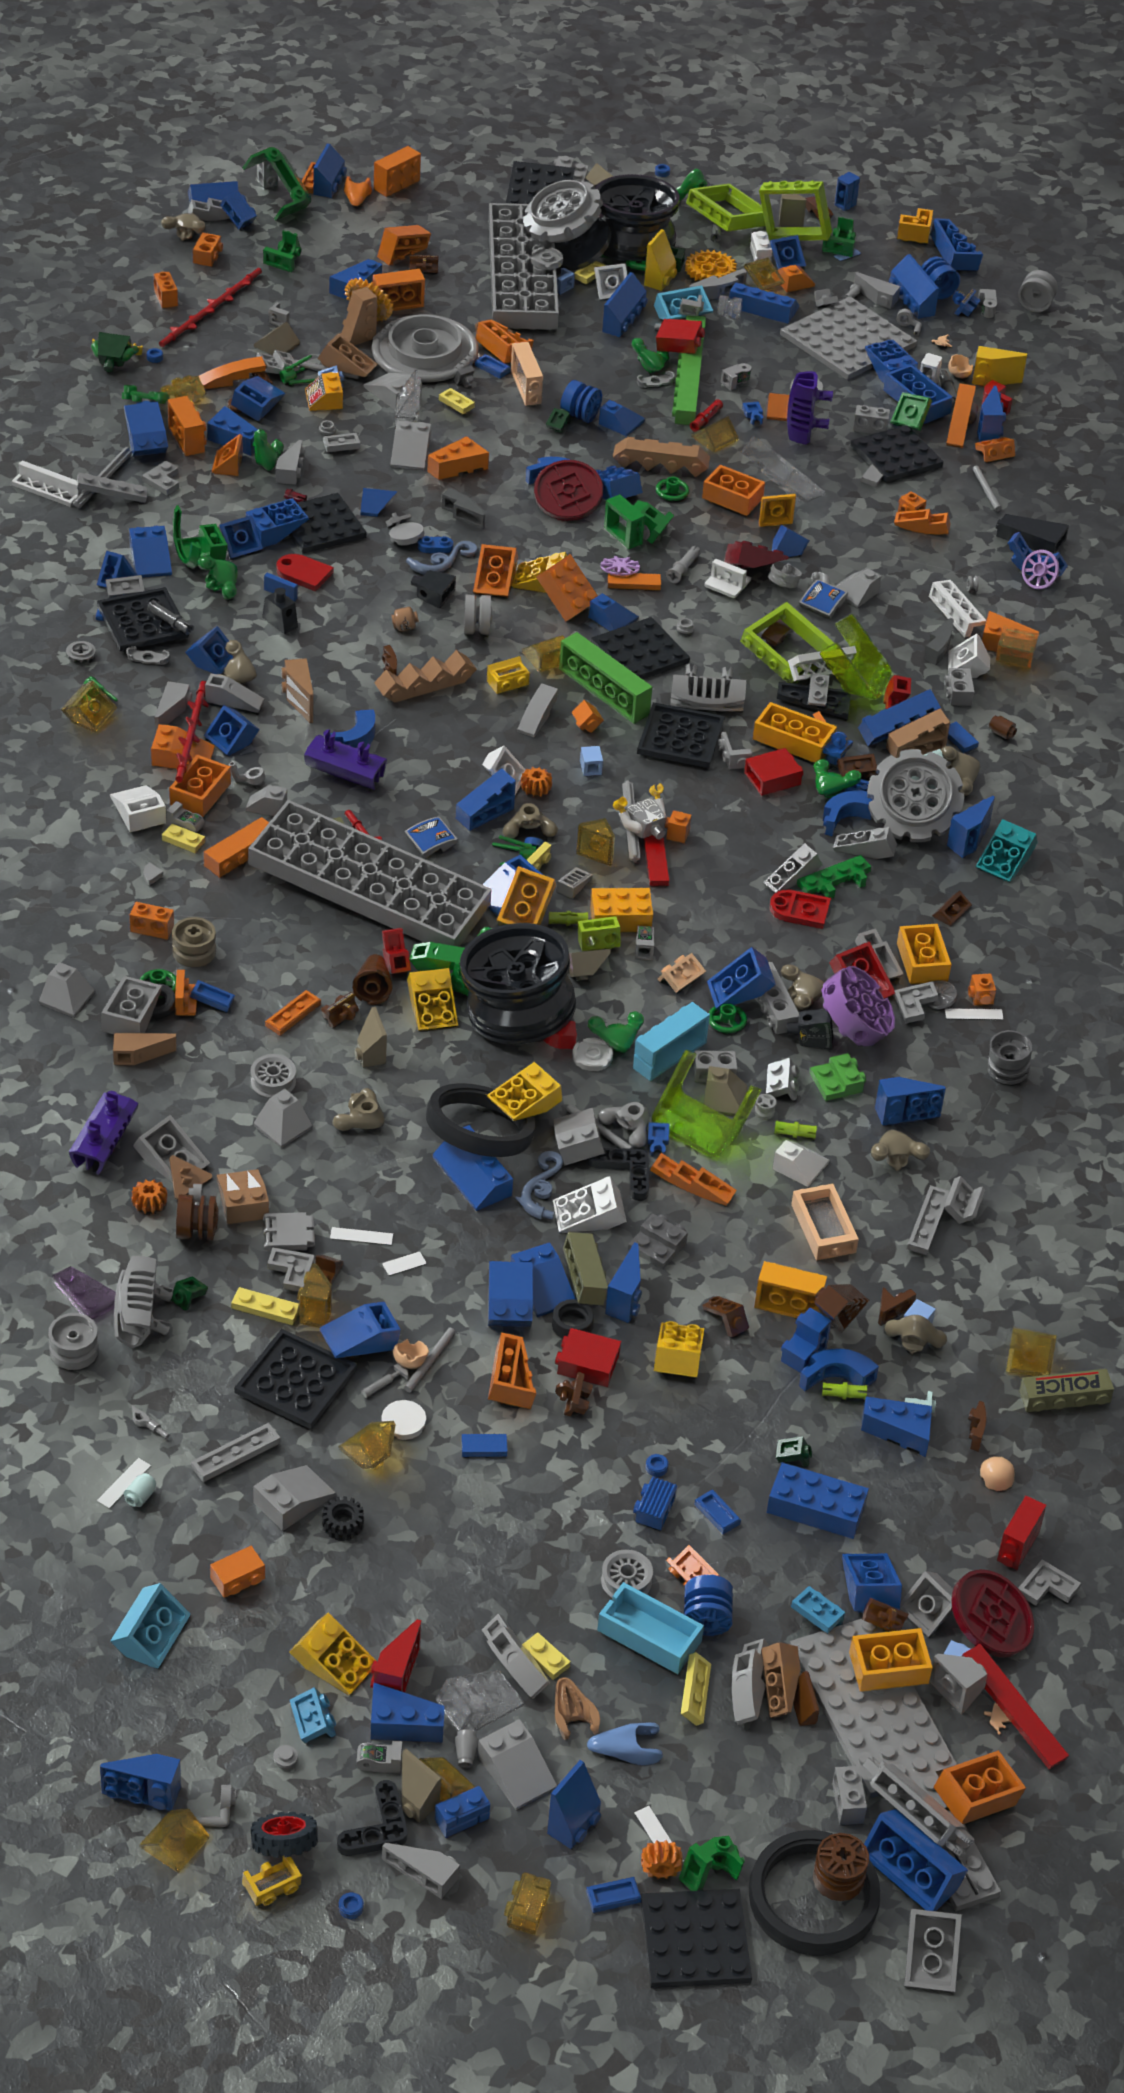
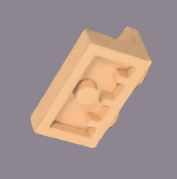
M691 953L686 957L684 955L680 956L674 961L675 965L671 966L669 964L661 970L662 975L658 980L661 982L665 979L677 993L702 976L706 970Z

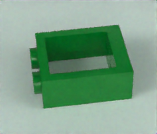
M620 494L607 499L604 529L627 549L643 544L645 515ZM620 516L627 521L626 527L619 522Z

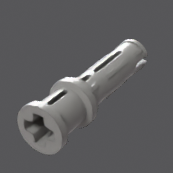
M692 546L680 561H676L673 564V568L666 572V577L671 583H678L681 580V576L687 573L688 567L701 554L700 548Z

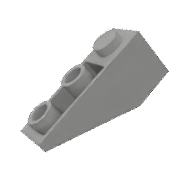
M298 440L278 458L276 464V483L296 485L297 478H301L303 457H305V447H302V440Z
M211 673L205 684V700L209 703L226 705L259 713L264 703L263 697L230 677Z
M890 827L836 835L833 849L843 853L880 859L894 856L897 843Z
M804 843L763 883L774 893L787 890L797 885V879L816 872L823 864L818 854Z

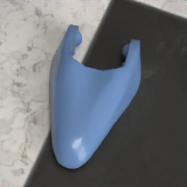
M656 1723L628 1724L597 1734L587 1742V1747L590 1751L613 1756L636 1765L646 1766L655 1764L663 1757L661 1750L641 1748L636 1740V1734L652 1735L658 1733L660 1728Z

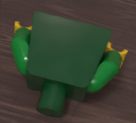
M99 332L98 340L92 339L91 349L95 357L99 359V363L104 365L103 369L106 372H112L114 366L122 367L131 357L142 355L143 352L142 345L137 346L134 343L132 346L130 336Z

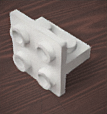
M715 559L712 562L711 576L704 586L728 597L736 598L751 581V577L746 576V570Z

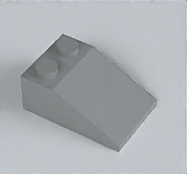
M387 373L364 384V388L396 411L421 399L422 382L411 374Z
M397 420L390 467L425 470L431 440V424Z
M123 976L101 1012V1031L111 1034L145 1033L162 985Z
M593 1108L553 1119L555 1136L564 1165L605 1154Z
M171 1115L141 1135L133 1145L142 1158L170 1182H172L169 1158L172 1155L200 1169H204L210 1164Z
M307 1465L271 1474L253 1486L254 1504L282 1531L336 1496V1493Z
M520 1719L478 1740L477 1757L515 1810L552 1792L557 1787L533 1737Z
M911 1909L904 1986L955 1992L961 1914Z

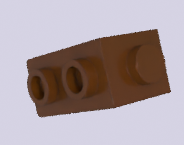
M715 1296L710 1298L709 1302L702 1305L703 1310L722 1316L728 1336L734 1337L749 1329L742 1304Z

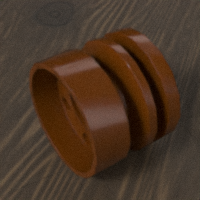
M179 1194L176 1239H191L193 1230H197L199 1240H203L204 1231H207L208 1240H214V1235L218 1228L219 1214L216 1196H210L209 1205H206L205 1196H201L199 1205H195L194 1195Z
M845 1833L832 1834L822 1840L817 1850L813 1881L816 1889L823 1896L831 1900L846 1901L853 1899L861 1892L864 1887L869 1864V1853L864 1843L857 1837Z

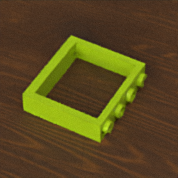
M769 181L762 184L759 194L769 241L798 235L799 241L829 239L832 234L823 181ZM769 194H815L821 227H775Z
M730 183L689 190L686 204L727 232L766 226L762 205ZM726 200L745 214L733 215L715 202Z
M786 602L744 629L740 642L787 683L796 684L799 681L793 680L789 663L757 636L758 633L781 619L818 652L837 649L838 645ZM812 664L810 669L815 671L818 667ZM801 667L797 668L798 675H803L804 670Z

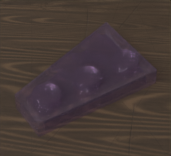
M69 1266L52 1275L54 1284L80 1314L87 1315L93 1320L114 1309L116 1292L77 1269Z

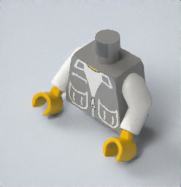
M661 783L657 785V790L655 785L650 787L649 792L652 796H655V799L650 797L627 806V799L621 797L613 803V808L620 811V822L624 828L634 832L640 838L654 835L657 839H661L666 834V831L663 829L666 821V812L663 798L660 797L664 787Z

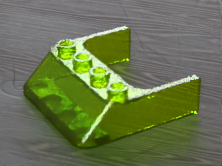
M850 614L836 622L835 626L849 646H855L857 653L850 660L836 642L822 650L820 656L841 683V687L845 692L876 700L881 696L892 670L856 617Z
M685 1050L652 1114V1123H670L669 1135L709 1157H717L739 1135L762 1089L751 1085L733 1120L684 1093L682 1089L683 1080L697 1055L692 1051Z

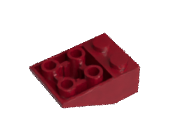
M735 541L734 544H728L724 562L741 569L787 560L789 556L783 555V551H769L766 546H752L753 543L749 541Z

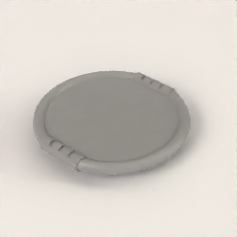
M428 314L411 315L390 321L373 337L372 342L373 357L387 373L411 374L422 383L440 382L455 378L457 370L471 366L477 360L479 350L475 336L467 327L452 319Z

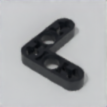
M603 1148L605 1154L587 1159L589 1166L592 1168L629 1169L630 1196L637 1201H643L648 1197L649 1163L646 1151L642 1149ZM619 1156L622 1157L623 1160L615 1161L613 1160V1157ZM640 1172L643 1173L644 1176L636 1177L634 1173ZM638 1185H641V1191H638Z
M383 1780L375 1787V1799L381 1824L346 1830L338 1835L337 1850L341 1855L353 1856L380 1851L385 1843L402 1846L406 1843L407 1825L398 1789L394 1782ZM383 1790H387V1792L390 1793V1801L386 1802V1796ZM394 1809L398 1812V1815L390 1818L385 1815V1811ZM397 1831L400 1837H395L393 1832ZM383 1833H385V1837H387L386 1840H383ZM370 1834L378 1836L379 1840L375 1843H369L365 1838ZM359 1837H361V1845H359ZM349 1840L351 1846H347L344 1841Z

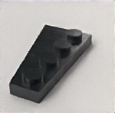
M779 682L777 699L848 719L850 690L828 688L826 706L823 707L808 704L810 685Z

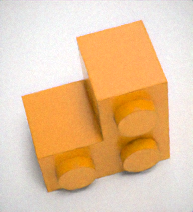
M918 208L916 216L901 214L897 239L928 243L933 210Z

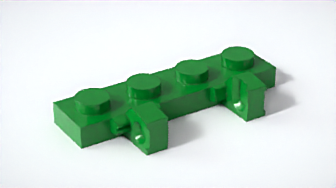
M859 855L797 879V886L804 893L815 894L821 892L825 897L832 899L835 897L836 892L833 886L852 879L859 888L866 886L867 876L865 874L871 872L872 866Z

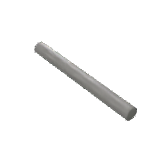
M310 362L298 365L301 368L304 367L315 371L329 368ZM343 372L344 377L359 379L358 375Z
M974 466L973 471L995 511H1000L1001 506L979 466Z
M569 1104L566 1108V1111L570 1114L580 1111L572 1104ZM597 1122L599 1133L619 1148L633 1149L630 1144Z
M448 1328L429 1353L424 1363L404 1386L406 1392H412L455 1335L456 1331L453 1328Z

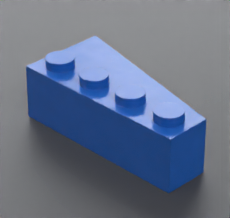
M934 218L930 236L943 259L956 271L979 270L983 253L981 251L977 252L975 250L976 246L973 243H968L967 237L959 233L960 230L950 219Z
M929 689L888 709L881 710L873 716L868 715L864 717L858 729L867 746L888 739L889 733L941 707L933 692Z

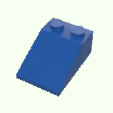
M158 402L125 405L124 411L132 456L167 452L166 430Z
M165 526L129 528L130 549L136 574L138 576L142 575V578L172 575Z
M753 947L707 981L717 1010H720L723 1004L736 1005L760 997L776 985L767 958Z
M550 1242L511 1255V1262H533V1311L537 1317L552 1313L554 1308L562 1301L575 1299L561 1260Z
M634 1242L609 1283L607 1290L605 1314L629 1323L633 1316L636 1317L641 1306L638 1304L642 1295V1290H640L641 1278L638 1243Z
M489 1261L488 1326L531 1327L533 1321V1262Z
M887 1553L842 1554L849 1600L854 1611L863 1613L870 1598L900 1610L902 1584Z
M581 1760L577 1762L553 1790L550 1799L547 1834L570 1849L577 1842L581 1843L590 1826H595L601 1818V1801L585 1763Z

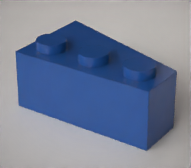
M367 259L330 276L329 293L346 299L348 296L345 295L344 289L351 279L357 278L359 280L361 278L363 281L367 279L368 283L373 282V275L382 274V264Z
M224 406L207 422V440L224 446L241 434L243 436V453L252 456L255 453V447H253L254 432L258 429Z
M501 768L456 804L455 819L471 831L513 810L516 780Z
M866 1397L861 1431L886 1441L888 1439L900 1443V1447L905 1449L910 1447L919 1451V1455L926 1457L930 1437L932 1406Z
M373 1683L370 1739L443 1743L445 1706Z

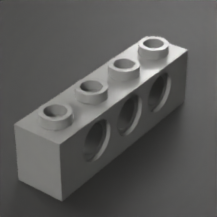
M768 962L776 985L755 999L759 1000L761 1011L763 1014H766L768 1024L773 1028L775 1034L786 1033L787 1023H798L799 1012L773 962Z

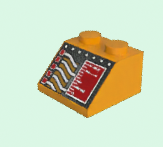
M323 373L305 388L309 411L343 409V390L339 373Z

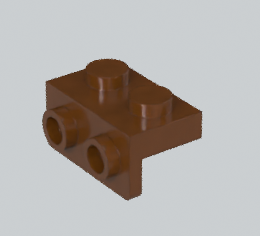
M874 753L843 757L837 760L840 775L843 777L852 770L859 771L862 775L861 779L866 778V780H870L872 775H878L876 773L877 764Z

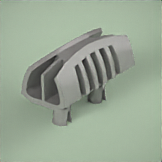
M690 664L685 666V675H673L671 706L711 711H743L746 680L733 679L734 670L732 667H730L729 674H727L726 667L722 668V678L696 676L697 666L695 664L692 671H690Z
M132 1256L126 1270L121 1271L115 1295V1337L133 1349L144 1342L151 1329L163 1335H167L170 1329L168 1326L170 1322L158 1318L155 1319L152 1310L154 1296L169 1302L173 1295L171 1293L173 1288L157 1285L155 1281L157 1260L144 1256Z

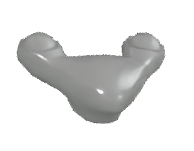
M632 1102L622 1107H610L600 1110L597 1116L602 1124H612L617 1120L624 1128L633 1131L629 1137L630 1145L639 1148L646 1144V1130L649 1122V1110L647 1107H644L641 1103Z

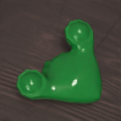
M692 170L685 177L682 185L676 188L679 193V201L689 194L690 189L707 187L708 181L701 170Z
M634 338L631 342V347L638 354V361L641 362L643 368L649 373L660 371L670 358L669 352L657 351L656 353L648 350L641 338Z
M258 429L254 432L253 447H255L256 463L270 471L276 466L278 457L283 453L284 444L279 439H275L270 445L267 442V433L263 429Z
M207 555L201 556L197 562L198 566L203 570H209L205 578L206 588L213 591L222 589L224 599H233L237 594V566L230 561L213 559Z
M824 759L816 761L813 765L816 774L817 792L827 798H832L842 790L855 786L862 778L861 773L856 770L849 771L844 777L837 773L828 772L829 762Z
M637 1011L630 1012L627 1017V1025L617 1023L606 1027L602 1018L592 1016L588 1020V1028L592 1033L604 1040L609 1047L611 1046L613 1051L625 1053L631 1048L637 1032L644 1024V1017Z

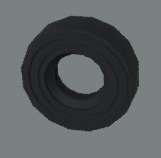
M158 984L162 985L159 996L165 997L166 1002L164 1005L154 1008L151 1018L162 1019L169 1016L175 1009V994L167 985Z

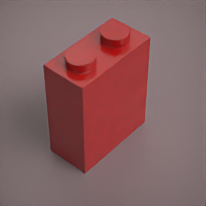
M664 319L656 335L657 351L695 354L697 348L701 345V339L705 336V328L702 327V321Z
M786 748L747 758L744 773L760 795L763 796L801 785L803 769L794 760L793 755Z
M571 1328L568 1336L564 1335L561 1344L562 1352L558 1351L556 1355L557 1374L576 1379L577 1373L581 1372L585 1374L583 1381L608 1387L620 1356L621 1341Z
M1028 1496L1024 1497L1003 1533L997 1561L1007 1567L1019 1569L1040 1533L1046 1504Z

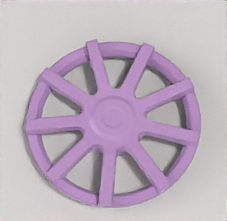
M1034 551L1024 560L1022 566L1023 579L1027 585L1034 589L1050 587L1059 576V561L1049 551ZM1041 553L1047 554L1044 562L1041 560ZM1034 554H1037V563L1030 558ZM1051 557L1054 563L1046 565L1049 558ZM1027 561L1033 564V568H1025ZM1055 566V573L1048 571V569ZM1025 572H1033V575L1027 579ZM1046 574L1053 576L1050 582L1048 581ZM1037 576L1038 578L1035 586L1030 582ZM1041 577H1043L1046 583L1043 586H1040Z
M614 556L611 559L604 558L600 565L604 572L618 576L633 575L640 570L639 562L630 560V557L618 558Z

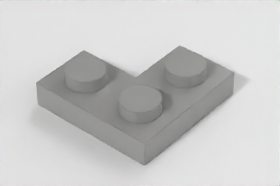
M164 461L143 474L142 481L163 494L169 495L179 488V482L172 479L173 476L179 473L178 467L168 461Z
M933 981L894 990L895 998L905 1024L925 1019L921 1005L938 1001V993Z
M273 1247L267 1263V1269L287 1272L283 1282V1289L304 1293L315 1261V1255Z
M1042 1559L1018 1589L1026 1600L1034 1605H1037L1048 1591L1068 1603L1080 1589L1081 1583Z

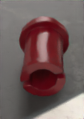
M293 489L285 491L284 499L286 500L293 498L296 503L307 501V495L295 492Z

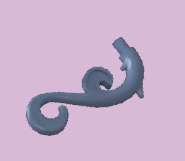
M461 541L453 548L450 556L444 553H434L431 556V563L433 565L422 564L411 557L407 558L406 563L413 571L425 575L429 570L442 573L452 566L459 549H469L460 550V554L465 557H472L477 554L478 548L473 542Z
M545 1151L539 1155L538 1164L543 1170L547 1171L528 1181L523 1187L521 1197L516 1196L515 1199L531 1216L538 1219L546 1218L553 1220V1211L545 1210V1207L539 1206V1203L535 1204L531 1199L533 1190H535V1195L538 1198L546 1199L551 1196L552 1185L545 1180L557 1173L563 1166V1159L559 1153ZM554 1161L556 1166L548 1170L549 1165L546 1162Z

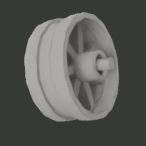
M775 562L771 566L768 578L780 587L796 588L802 573L789 563Z

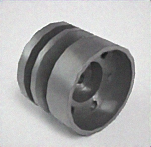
M1011 1030L1002 1031L993 1036L990 1040L988 1072L995 1081L1012 1085L1020 1083L1028 1077L1032 1053L1030 1039L1023 1033Z

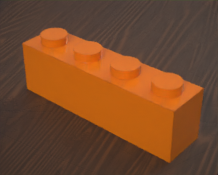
M261 817L205 850L204 866L220 878L239 865L244 864L248 861V848L269 822Z

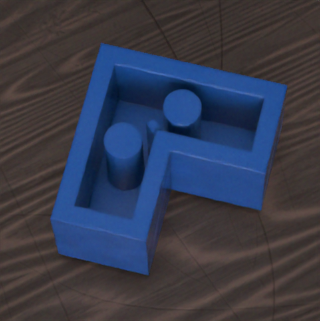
M809 1308L804 1314L801 1313L796 1319L795 1324L797 1328L793 1337L790 1340H786L781 1347V1362L801 1373L806 1366H809L810 1358L813 1354L827 1349L832 1320L812 1308Z

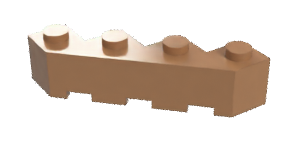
M627 437L617 443L613 453V458L623 468L637 460L647 471L661 463L671 474L685 466L695 477L706 471L710 462V456L700 445L684 446L682 443L669 442L667 444L659 443V440H635V437Z
M455 650L445 663L435 657H432L422 669L409 663L398 676L385 670L374 683L384 697L393 702H399L465 683L477 669L466 655Z

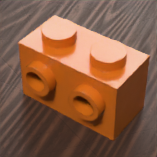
M249 1546L210 1564V1578L223 1598L239 1593L251 1585H257L264 1580L265 1564L254 1548Z

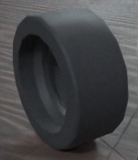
M571 1299L560 1302L554 1308L552 1327L557 1336L563 1339L564 1335L568 1336L571 1328L591 1333L594 1314L588 1304L578 1303V1300ZM568 1314H575L584 1318L586 1322L579 1326H569L564 1324L560 1318Z

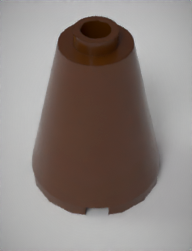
M370 955L355 976L352 988L358 1000L366 1001L370 1005H376L385 1002L389 998L393 984L386 961L381 955Z

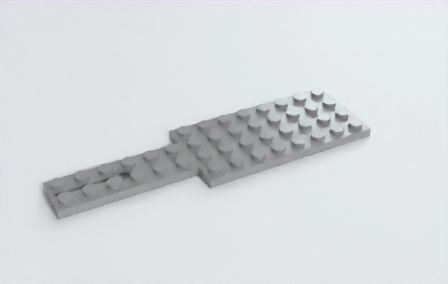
M859 1619L834 1627L829 1633L821 1631L790 1641V1645L798 1646L800 1668L802 1672H809L816 1699L851 1765L860 1767L863 1787L868 1797L872 1798L881 1795L870 1785L872 1774L863 1767L868 1758H875L880 1763L885 1761L888 1764H894L952 1814L934 1789V1785L943 1769L955 1766L957 1763L914 1686L859 1691L849 1654L852 1636L883 1633L882 1628ZM957 1837L955 1842L966 1851L963 1858L952 1853L947 1846L942 1847L968 1869L960 1887L949 1898L955 1912L1000 1897L1001 1890L974 1842L972 1845H969Z

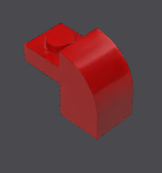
M991 380L984 387L982 404L992 388L997 386L998 392L1001 393L1003 412L1007 415L1011 410L1012 398L1005 395V385Z
M894 675L891 678L884 695L883 704H886L885 709L907 700L911 695V678Z
M397 928L382 931L383 956L388 971L391 974L411 971L409 951L405 949L403 929Z
M570 1021L563 1029L545 1038L544 1041L554 1048L573 1049L577 1038L575 1021Z

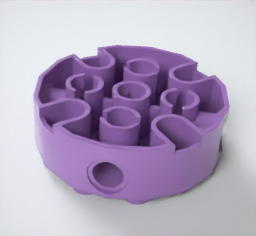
M848 966L847 968H842L823 984L821 989L824 998L823 1007L839 1027V1032L842 1036L849 1037L857 1046H873L895 1028V1016L892 1005L888 998H883L878 990L881 987L870 975L855 966Z

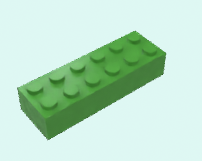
M578 632L561 640L559 663L561 671L633 724L649 715L652 698V686L649 683L645 682Z

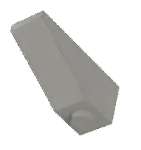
M855 273L854 284L860 285L861 293L875 304L891 309L899 300L900 286L862 273Z
M167 682L155 714V731H157L159 724L168 725L186 710L188 701H192V692H190L189 684Z
M385 1843L382 1846L383 1861L440 1899L445 1896L459 1879L460 1865L451 1856H446L439 1851Z

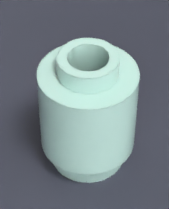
M147 1473L138 1475L124 1491L125 1501L132 1507H141L155 1491V1479Z

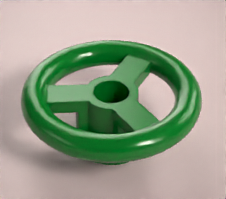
M673 476L661 480L655 487L658 496L668 501H679L686 498L689 494L688 485ZM666 484V489L661 490L660 488ZM667 494H678V496H670Z
M163 969L150 970L139 979L146 981L150 978L152 983L167 985L174 993L176 992V976L170 971ZM159 996V997H158V999H164V998H165V997H163V996Z
M723 1004L720 1007V1015L713 1016L719 1011L715 1006L708 1012L710 1014V1026L722 1033L738 1032L747 1023L746 1013L736 1005ZM736 1012L741 1017L739 1024L734 1021ZM716 1022H723L729 1024L731 1027H722L718 1025Z

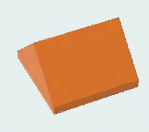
M769 393L767 419L787 421L789 395Z
M241 434L216 451L212 473L238 476L243 457V436Z

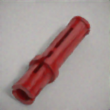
M716 399L706 410L699 413L696 419L690 423L691 430L697 432L702 426L707 425L709 420L723 408L722 401Z

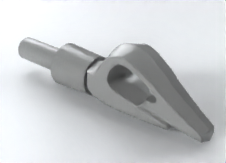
M132 1405L133 1421L137 1427H148L152 1432L159 1433L165 1439L169 1438L170 1435L161 1429L160 1424Z

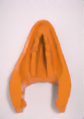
M347 176L343 190L353 206H359L371 194L372 185L370 178H367L362 183H354L350 176Z

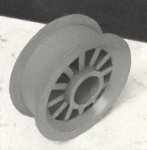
M268 1054L261 1056L251 1066V1086L256 1093L267 1098H271L283 1089L291 1092L296 1085V1067L289 1058L283 1055Z
M619 1550L610 1554L602 1566L601 1584L604 1591L612 1598L624 1582L648 1594L652 1585V1564L646 1556L634 1550Z

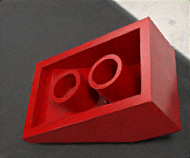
M870 941L835 955L829 962L834 974L842 968L855 966L865 971L881 987L878 990L884 999L895 995L894 988Z
M417 1619L381 1651L378 1661H373L371 1668L373 1676L370 1688H373V1683H377L404 1693L406 1692L420 1650L422 1620Z

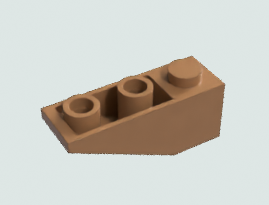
M114 1033V1065H136L176 1051V1034Z
M779 1642L762 1648L770 1718L791 1713L800 1674L798 1646Z

